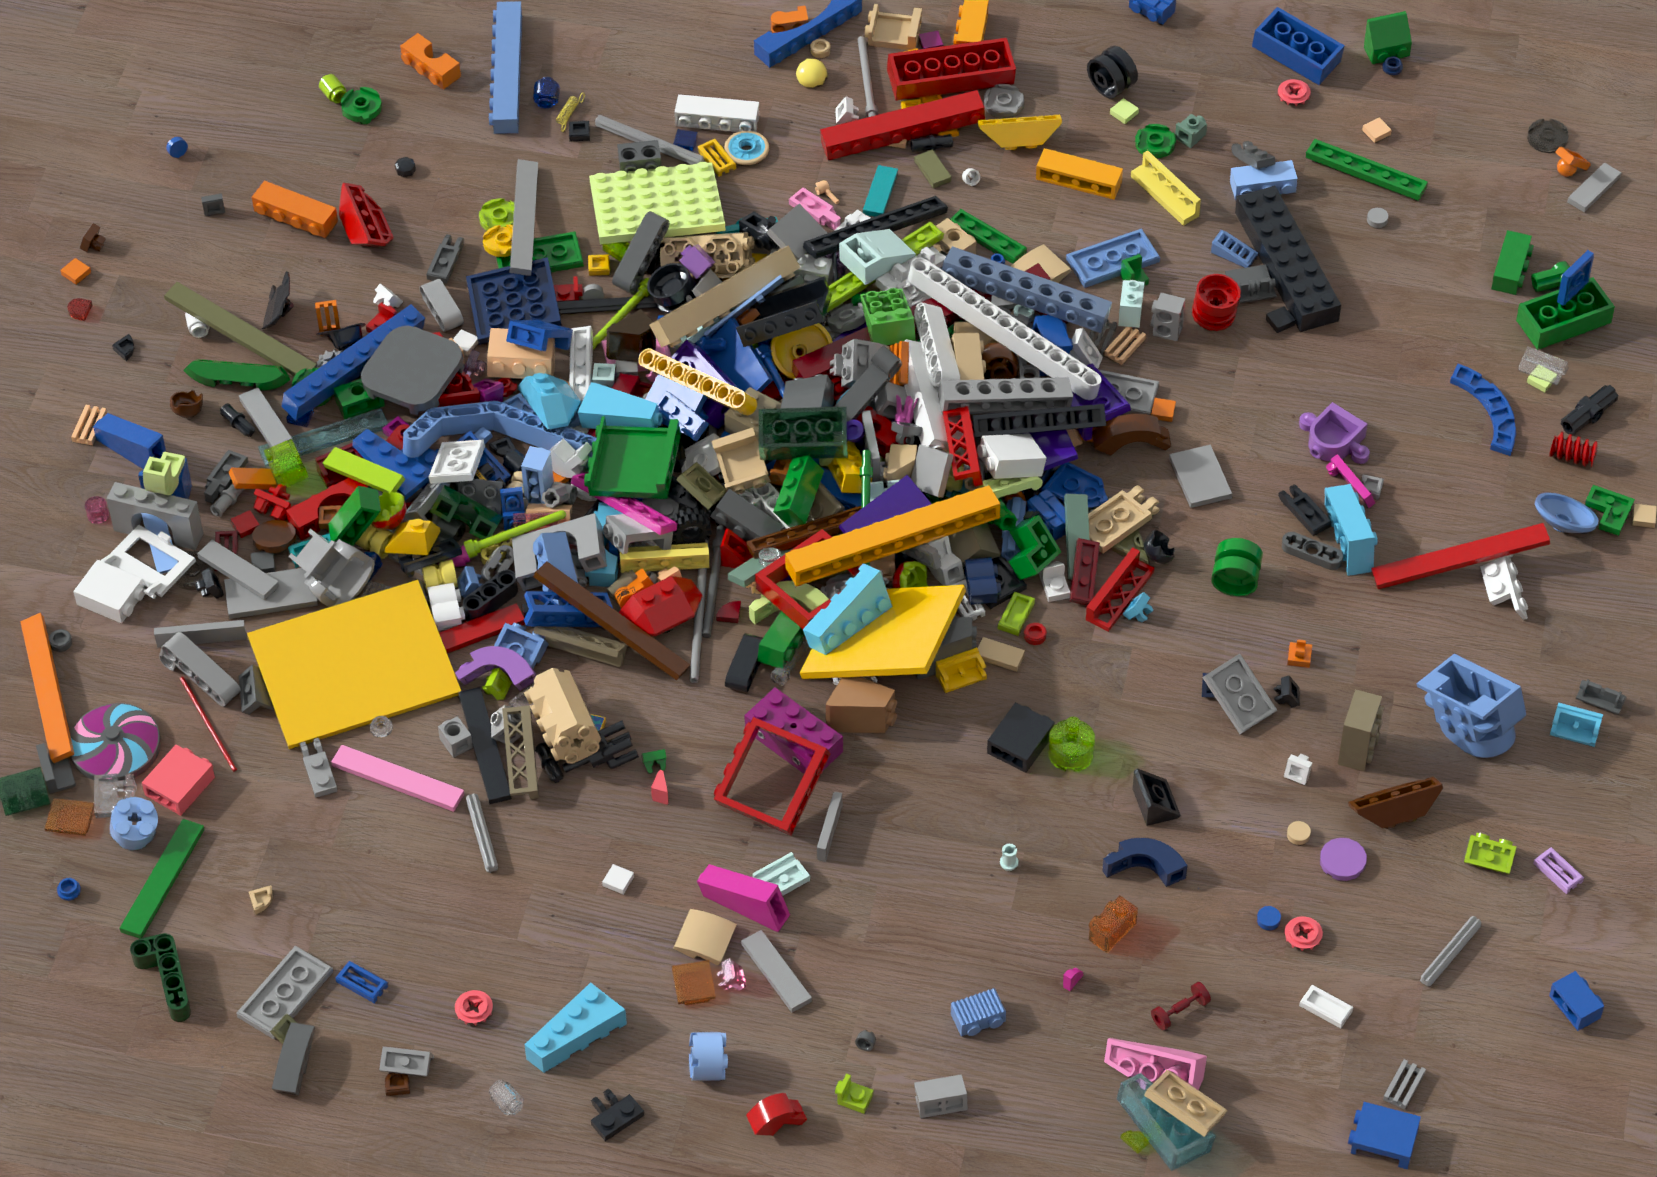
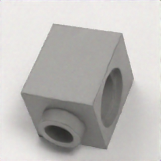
M458 716L451 720H446L438 726L439 738L453 758L473 748L472 736Z

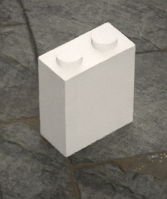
M1030 434L982 436L980 445L977 448L979 458H981L994 479L1038 477L1043 474L1046 457Z
M97 560L73 592L77 605L123 623L126 617L132 614L137 602L143 599L145 587L143 578Z

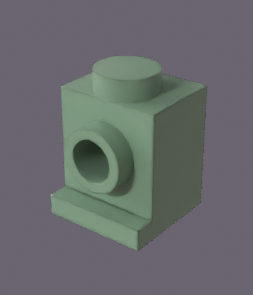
M1190 114L1181 123L1178 122L1176 124V140L1192 148L1206 135V120L1200 115L1196 117Z

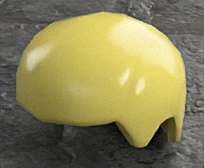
M806 59L800 63L796 71L797 79L804 87L813 88L817 85H823L825 78H828L826 67L817 59Z

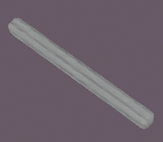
M598 115L595 120L597 127L634 142L658 140L661 153L691 165L704 162L702 155L603 115Z

